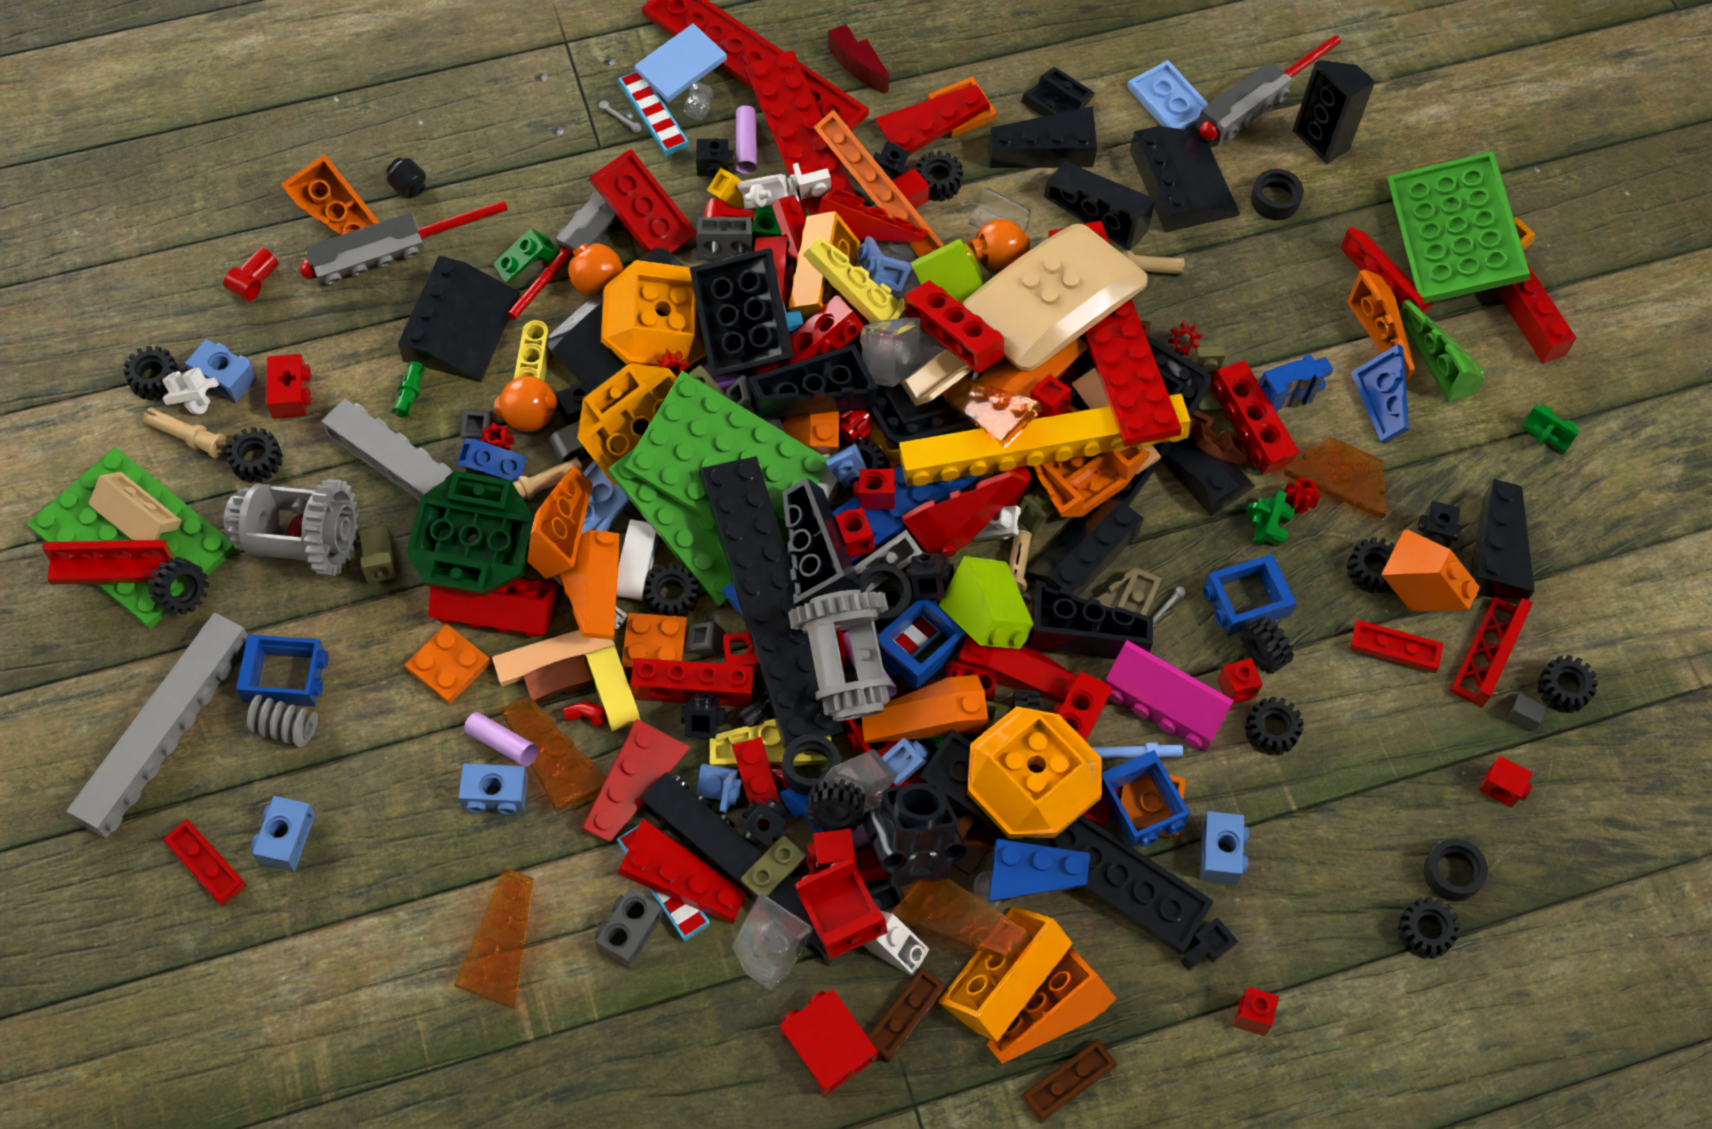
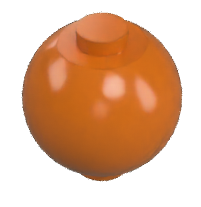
M995 219L984 224L978 231L976 239L969 240L968 246L973 250L977 261L984 268L991 272L999 273L1027 253V250L1030 248V239L1015 222L1008 219Z
M585 242L572 251L575 256L570 260L568 267L569 278L574 288L582 295L590 298L605 288L608 283L623 271L622 261L618 254L612 248L600 243H593L588 246Z
M521 376L511 380L503 388L500 396L495 400L494 409L496 415L504 419L513 429L521 432H535L544 428L552 420L557 406V398L550 386L543 380L534 376Z

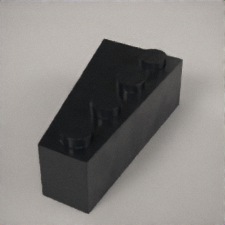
M1093 106L991 127L988 144L990 168H1059L1065 161L1081 168L1093 167L1097 151Z
M855 344L749 377L748 384L752 399L751 405L756 415L762 419L874 408L878 393V387Z
M807 477L784 490L782 493L786 527L789 528L790 536L788 551L792 555L793 569H790L791 580L795 584L796 593L793 594L794 605L797 607L805 606L815 597L859 588L860 583L824 490Z
M1493 479L1483 496L1470 575L1480 587L1478 595L1489 598L1495 596L1515 605L1522 598L1529 600L1535 592L1522 486Z
M1036 580L1031 598V619L1034 625L1030 631L1029 648L1117 658L1125 642L1128 640L1150 653L1153 645V618L1118 606L1113 609L1102 605L1100 600L1093 598L1086 600L1071 595L1072 591L1060 588L1059 591L1047 587L1045 582Z

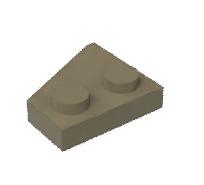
M1135 567L1125 574L1122 580L1116 581L1109 586L1105 593L1093 599L1100 600L1102 605L1113 609L1118 606L1146 616L1162 578Z

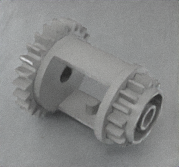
M334 479L322 481V486L317 485V490L274 487L260 483L254 484L251 487H244L239 489L238 493L233 494L227 502L224 512L225 535L231 543H235V549L244 550L249 556L306 560L308 563H312L311 569L316 570L317 574L336 576V573H341V568H346V561H350L349 552L354 551L352 543L353 540L357 539L355 531L358 528L356 524L358 513H355L357 502H353L355 493H351L352 487L348 486L346 481ZM279 510H289L298 515L304 512L302 537L277 535Z
M860 590L833 592L815 597L805 606H798L796 609H791L788 612L791 629H801L804 634L809 636L819 691L815 692L816 700L822 701L824 714L832 715L833 721H845L884 712L883 705L890 702L887 688L892 687L891 678L885 677L874 624V621L879 619V613L888 610L885 593H861ZM847 629L849 631L858 681L849 683L845 682L836 636L837 631Z

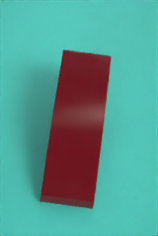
M847 24L828 30V49L835 59L864 84L883 94L887 93L889 89V74L869 41L865 39L857 42Z

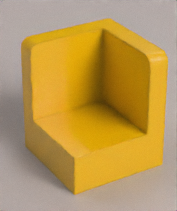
M720 168L707 191L733 207L745 208L743 195L737 186L742 180Z

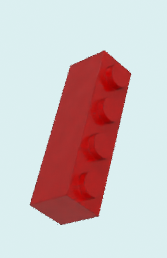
M1528 265L1530 280L1497 287L1494 290L1541 363L1544 364L1566 356L1576 340V336Z

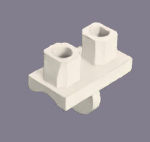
M784 174L740 181L737 184L738 189L743 195L746 209L771 205L779 198L789 196L787 191L790 187Z
M193 368L181 375L180 371L173 372L162 380L169 392L162 399L166 405L184 402V406L192 414H202L207 410L210 403L209 397L205 395L208 388L217 387L219 384L215 377L206 379L200 368Z
M1018 506L1003 507L973 540L979 541L995 538L1007 540L1012 536H1018L1017 520L1021 508Z

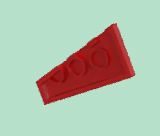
M977 84L876 117L875 121L889 142L910 151L909 155L990 109V105Z
M795 195L779 198L772 203V207L782 236L789 240L790 244L787 250L790 259H795L796 263H798V252L801 248L802 231L805 228L806 216Z
M636 719L581 830L609 843L642 805L641 797L665 772L669 773L690 749V746Z
M642 819L617 873L732 925L746 895L744 891L645 819Z

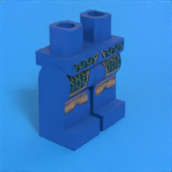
M1309 354L1303 356L1302 360H1296L1263 372L1259 384L1277 413L1278 410L1285 407H1297L1301 405L1302 401L1305 405L1312 403L1316 393L1325 389L1326 381L1324 377L1332 374L1333 367L1326 357L1314 360L1312 355Z

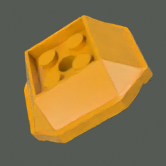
M635 260L604 288L600 342L607 348H611L626 364L659 366L655 357H661L665 354L667 348L670 353L675 354L678 350L682 352L683 357L681 360L686 359L690 364L689 367L684 368L685 372L706 359L707 354L690 267ZM656 311H661L665 313L666 316H660L656 313ZM676 364L674 366L668 365L667 368H675Z
M629 363L583 398L577 439L613 485L617 484L608 474L607 469L633 450L639 443L644 433H635L633 423L639 418L646 419L648 426L677 379L669 368Z
M1016 706L970 744L967 794L1009 839L1022 837L1055 838L1101 799L1102 758L1059 714ZM1038 765L1043 771L1034 773L1028 767Z

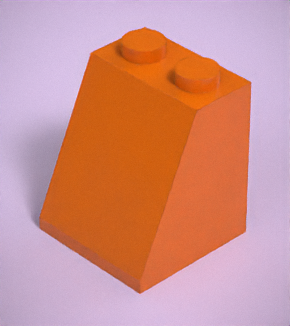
M1403 530L1381 574L1411 612L1469 610L1480 588L1451 549L1410 530Z

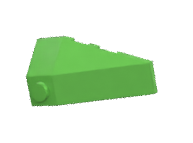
M1409 299L1405 300L1399 311L1403 327L1446 400L1451 402L1477 393L1485 379L1482 368L1476 364L1473 357L1414 303Z

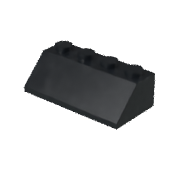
M1318 60L1314 64L1292 131L1326 164L1330 163L1350 150L1375 81L1358 65Z
M1107 499L1083 517H1076L1028 565L1024 576L1034 584H1036V580L1047 583V587L1059 591L1060 588L1072 591L1071 595L1079 597L1139 535L1144 518L1124 502Z

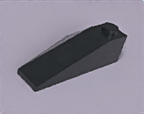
M1189 436L1174 442L1162 459L1164 465L1210 516L1227 507L1255 487L1237 465L1203 451L1195 445L1194 439Z

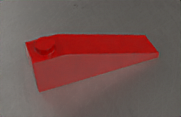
M1008 471L977 483L976 490L961 493L959 490L950 493L951 499L935 504V501L931 500L901 517L927 553H941V555L950 558L957 553L956 551L967 546L1028 483V480L1023 475Z
M968 634L965 637L958 661L967 666L990 670L995 674L996 684L1012 689L1039 691L1040 697L1064 703L1066 699L1062 694L1069 680L1075 681L1078 677L1036 649L1029 648V645L1026 643L1023 644L1021 649L980 646Z

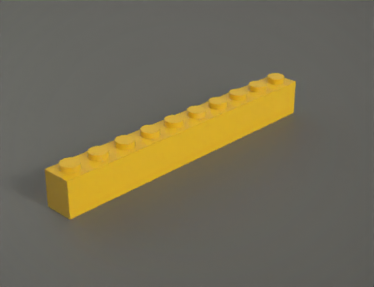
M1177 394L1169 397L1182 428L1180 436L1124 447L1110 406L899 442L900 462L906 487L924 486L932 482L952 481L956 478L967 476H981L985 473L1009 471L1013 468L1024 466H1038L1041 463L1066 461L1070 458L1081 456L1090 457L1104 452H1119L1127 448L1148 447L1156 443L1168 441L1177 442L1188 438L1191 420L1182 394Z

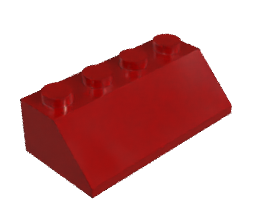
M521 577L485 596L430 586L428 617L437 618L441 623L463 622L473 628L489 626L495 627L500 632H511L514 630L524 632L527 636L538 637L545 635L552 625L561 584Z

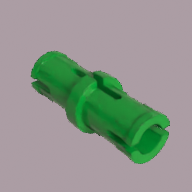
M409 362L404 379L398 385L397 399L392 408V413H396L395 415L398 417L408 418L410 416L413 402L420 394L419 386L426 370L425 366H422L421 363Z

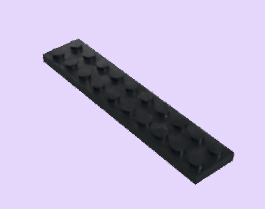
M757 456L701 468L699 474L783 748L786 749L795 738L806 734H817L826 738L841 735L843 733L841 722L833 721L832 715H825L822 701L816 700L815 692L819 691L809 636L804 634L801 629H791L788 612L797 607L794 605L793 594L796 593L795 584L791 580L790 569H792Z
M951 729L919 776V782L939 784L949 802L1008 841L1090 853L1087 885L1079 888L1180 955L1185 952L1214 902L1212 899L1084 815L1078 817L1055 838L1022 837L1009 839L967 794L970 744L972 742Z

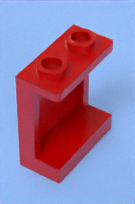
M853 857L847 860H838L821 872L810 873L795 884L799 899L829 960L888 933L885 918L880 908L877 909Z
M834 989L827 993L824 991L818 992L809 999L807 1007L801 1011L797 1009L792 1010L782 1018L781 1021L783 1023L780 1024V1034L783 1038L786 1037L817 1081V1088L824 1097L876 1061L878 1056L877 1049Z

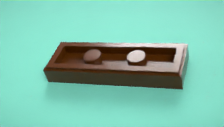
M923 967L919 969L867 1036L877 1049L878 1056L888 1064L947 989L946 984Z
M1096 1039L1023 1093L1021 1099L1039 1123L1042 1124L1114 1070L1118 1064L1099 1039Z

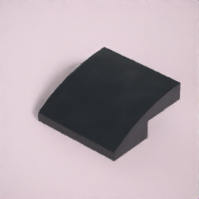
M1053 67L1040 76L1036 86L1024 93L1021 103L1041 116H1048L1085 108L1094 97L1095 92L1058 68Z

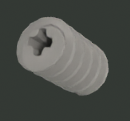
M258 694L253 698L247 716L249 732L254 734L260 733L264 737L271 736L272 739L277 741L282 739L287 744L294 742V745L300 748L310 741L318 724V714L316 711L312 712L310 717L307 718L308 712L306 708H302L298 715H296V706L293 704L285 712V703L279 701L275 708H273L274 700L272 698L266 699L263 705L261 695Z

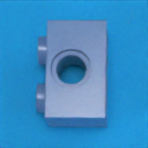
M207 339L185 362L188 371L193 368H200L206 379L215 377L219 385L210 389L235 403L257 379L252 368L253 364L242 355L237 357L223 344H214Z
M463 763L459 801L462 808L477 814L484 813L485 810L497 811L504 815L524 812L528 785V775L525 766ZM497 786L501 788L494 795L486 794L487 790L491 787Z
M273 796L271 804L267 805L263 811L261 831L254 836L251 845L252 854L259 864L295 872L316 815L309 803ZM288 829L283 837L275 838V834L279 830Z
M1206 812L1202 820L1200 880L1237 884L1242 874L1247 873L1248 856L1243 855V845L1248 843L1249 828L1244 826V815ZM1218 844H1227L1232 852L1222 851Z

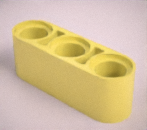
M532 320L524 326L514 379L521 376H534L545 381L550 352L547 347L548 327L544 322Z
M612 645L585 654L601 704L605 708V715L611 731L633 725L636 719L640 720L636 703L615 646Z

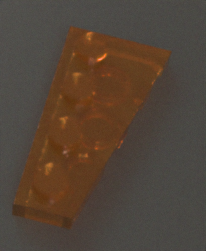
M962 377L942 393L948 404L963 416L969 417L974 425L984 429L986 434L992 439L995 438L1004 449L1042 411L1039 402L967 377Z
M530 696L502 707V715L510 730L537 745L538 755L530 766L556 812L599 793L607 776H603L594 767L595 764L587 755L584 756L574 746V742L567 735H563L555 726V722Z
M504 867L454 983V987L515 1009L534 878Z
M950 879L938 881L919 880L891 912L901 922L1007 961L1014 956L1029 938L1026 930Z

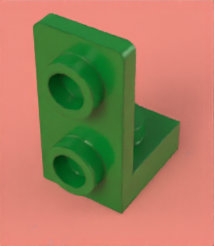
M530 228L494 262V266L502 279L510 283L536 258L540 260L544 258L552 262L559 252L548 236Z

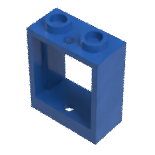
M1273 554L1209 573L1203 586L1204 597L1207 602L1212 603L1216 622L1219 627H1223L1227 636L1241 632L1243 628L1262 616L1271 618L1272 622L1291 616L1297 604ZM1258 574L1272 604L1236 615L1222 585Z
M929 599L917 600L877 635L882 662L914 690H917L962 649L967 635L954 620L943 612L938 603ZM920 615L948 638L922 664L917 662L893 641Z
M248 634L236 690L243 702H252L253 698L259 694L262 696V703L266 699L272 698L274 704L282 701L285 705L293 704L315 707L317 696H321L323 691L321 674L322 669H326L328 665V651H325L320 639ZM265 655L312 658L306 689L258 687Z
M1155 750L1102 772V797L1129 846L1133 848L1140 844L1141 847H1146L1154 843L1158 839L1157 836L1166 832L1169 835H1173L1185 828L1190 812ZM1149 775L1172 817L1137 832L1115 789Z

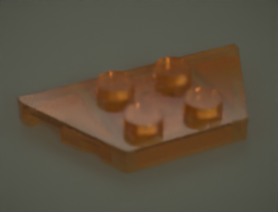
M1329 437L1320 443L1318 448L1306 452L1295 463H1289L1284 470V475L1295 480L1307 478L1313 481L1317 486L1316 489H1319L1321 492L1384 520L1387 515L1388 506H1385L1384 498L1386 487L1382 477L1384 473L1383 460L1333 437Z

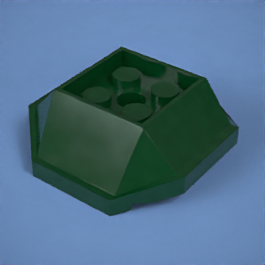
M453 471L443 482L433 487L421 497L406 554L427 586L485 596L523 577L535 517L512 481ZM479 534L475 542L467 543L471 535Z

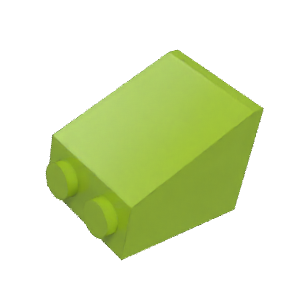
M961 238L911 262L921 285L931 280L938 287H942L956 301L962 303L986 283L973 250Z
M969 556L963 557L938 606L980 646L1021 649L1034 623L1009 565L1005 561Z

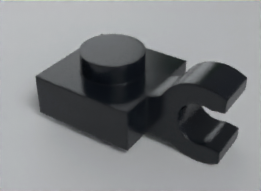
M1217 917L1193 936L1192 940L1197 946L1184 955L1181 963L1188 971L1206 956L1214 963L1239 941Z

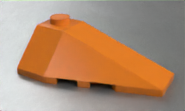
M1364 269L1357 276L1347 304L1381 353L1397 344L1403 347L1405 381L1408 384L1415 371V366L1393 290L1385 283L1381 276Z
M575 466L568 470L535 514L527 562L546 579L574 567L593 485Z
M588 530L581 534L574 567L557 574V577L561 578L564 585L563 591L565 596L569 597L573 606L572 612L583 637L613 640L619 533Z
M978 675L945 678L891 700L883 705L884 712L861 718L864 743L897 741L903 738L947 736L951 729L960 735L984 733L988 722L985 693Z

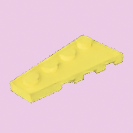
M821 236L802 254L811 266L816 268L829 281L831 286L836 288L849 301L851 306L856 308L869 321L871 326L876 328L882 335L890 329L905 310L904 298L896 299L890 294L892 289L884 283L876 284L868 277L869 272L861 266L853 267L849 264L848 256Z
M775 719L763 721V724L749 728L745 726L719 733L716 739L709 738L710 765L738 768L732 745L762 737L770 766H782L785 749L783 748ZM814 751L798 754L793 762V766L829 764L828 759L824 755Z

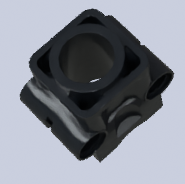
M930 782L887 788L882 793L880 808L871 809L863 816L862 826L890 888L905 886L917 880L938 881L949 879L952 864L961 861L967 854V847L956 827L957 817L942 787L937 783Z

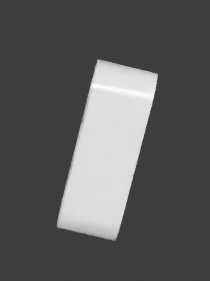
M630 520L618 566L616 597L641 601L645 599L646 579L651 575L659 541V535L648 522Z

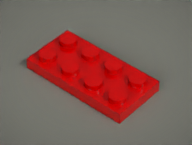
M632 149L617 157L588 179L646 253L654 248H663L672 254L696 237L697 231Z

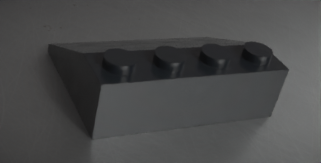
M1163 126L1134 131L1130 153L1149 197L1156 199L1154 208L1165 233L1239 216L1240 212L1207 140L1201 137L1200 131Z
M771 247L689 268L710 374L713 379L720 383L740 378L741 376H748L794 358Z
M439 255L398 341L403 362H419L425 368L481 382L510 318L507 312L517 302L520 292L465 262Z

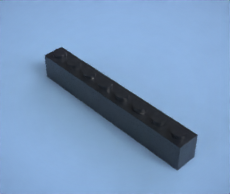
M665 772L641 797L642 808L715 871L746 893L745 896L823 963L829 966L834 959L829 960L797 893L795 884L801 881V879L796 874L791 873L765 900L757 897L742 883L741 878L764 853L745 834L741 835L736 831L734 823L724 814L719 816L711 810V804L703 796L698 795L696 797L688 790L689 786L679 776L673 778L669 773Z

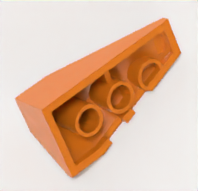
M325 154L281 184L282 188L300 209L340 235L380 223Z
M1078 337L1039 367L1030 371L1020 370L1006 359L990 367L970 389L1007 424L1012 423L1030 408V391L1048 374L1059 379L1088 349L1087 343Z
M839 411L785 416L781 431L821 455L829 454L832 456L838 453Z
M1070 947L1047 976L1044 983L1040 985L1026 1006L1020 1011L1007 1031L998 1041L990 1039L986 1045L1003 1064L1092 1021L1100 1013L1104 1012L1117 998L1099 975Z

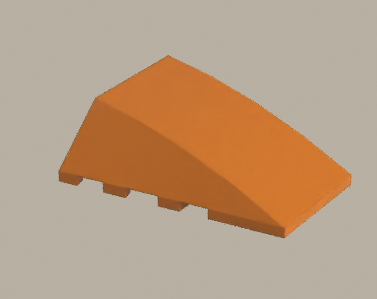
M1070 405V410H1068L1065 414L1078 412L1080 410ZM1028 411L1012 423L1038 419L1039 417ZM1133 447L1119 452H1104L1095 456H1081L1070 458L1066 461L1041 463L1038 466L1032 467L1061 517H1083L1125 488L1149 457L1150 452L1142 447L1140 449Z

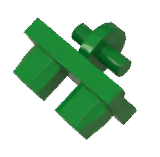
M1536 404L1520 427L1538 438L1536 444L1542 446L1545 442L1562 454L1567 451L1580 432L1577 429V424L1569 419L1561 420L1554 415L1553 409L1545 404L1542 406Z
M1279 490L1273 498H1258L1257 503L1248 504L1246 514L1252 519L1251 524L1257 526L1252 540L1253 543L1260 546L1267 541L1279 546L1286 541L1288 530L1279 526L1278 522L1287 523L1294 515L1295 509L1292 508L1293 506L1285 502L1287 493Z

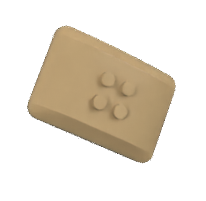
M1072 224L1008 265L963 302V305L973 314L980 316L994 330H998L1004 337V357L1020 370L1030 371L1039 367L1147 286L1148 279L1144 270L1089 227L1083 224Z

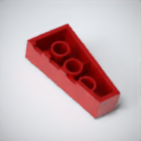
M784 236L756 238L754 251L772 248L783 304L786 312H791L788 301L791 297L793 288L791 282H793L795 274L794 265H791V263H796V260L790 259L787 250L789 248V240Z

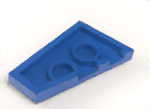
M1397 344L1351 372L1379 439L1385 444L1409 430L1403 347Z
M997 839L995 841L988 903L1015 897H1027L1028 895L1044 892L1050 893L1085 887L1088 879L1090 853Z

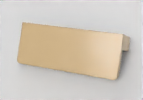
M945 349L901 381V384L915 406L933 400L973 369L948 349Z
M122 472L100 475L89 501V505L132 540H158L161 533L178 530L182 521Z

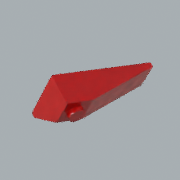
M832 187L825 194L817 214L836 211L857 239L862 240L869 236L874 240L922 243L928 233L927 230L901 217H893L891 219L887 217L888 214L885 212V209L879 206L876 208L867 207L864 205L865 199L836 187Z

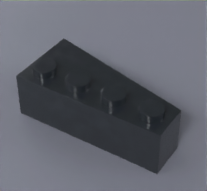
M1066 161L1047 180L1044 194L1045 198L1086 224L1101 221L1107 237L1126 250H1132L1148 232L1156 201L1152 197Z

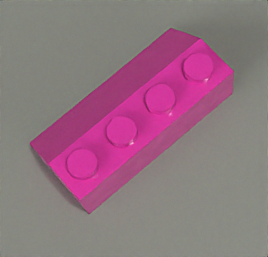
M1128 640L1125 642L1105 680L1106 684L1113 687L1109 696L1110 701L1125 705L1132 709L1136 716L1151 720L1158 724L1162 731L1168 734H1175L1184 739L1190 747L1201 749L1205 752L1221 728L1234 701Z

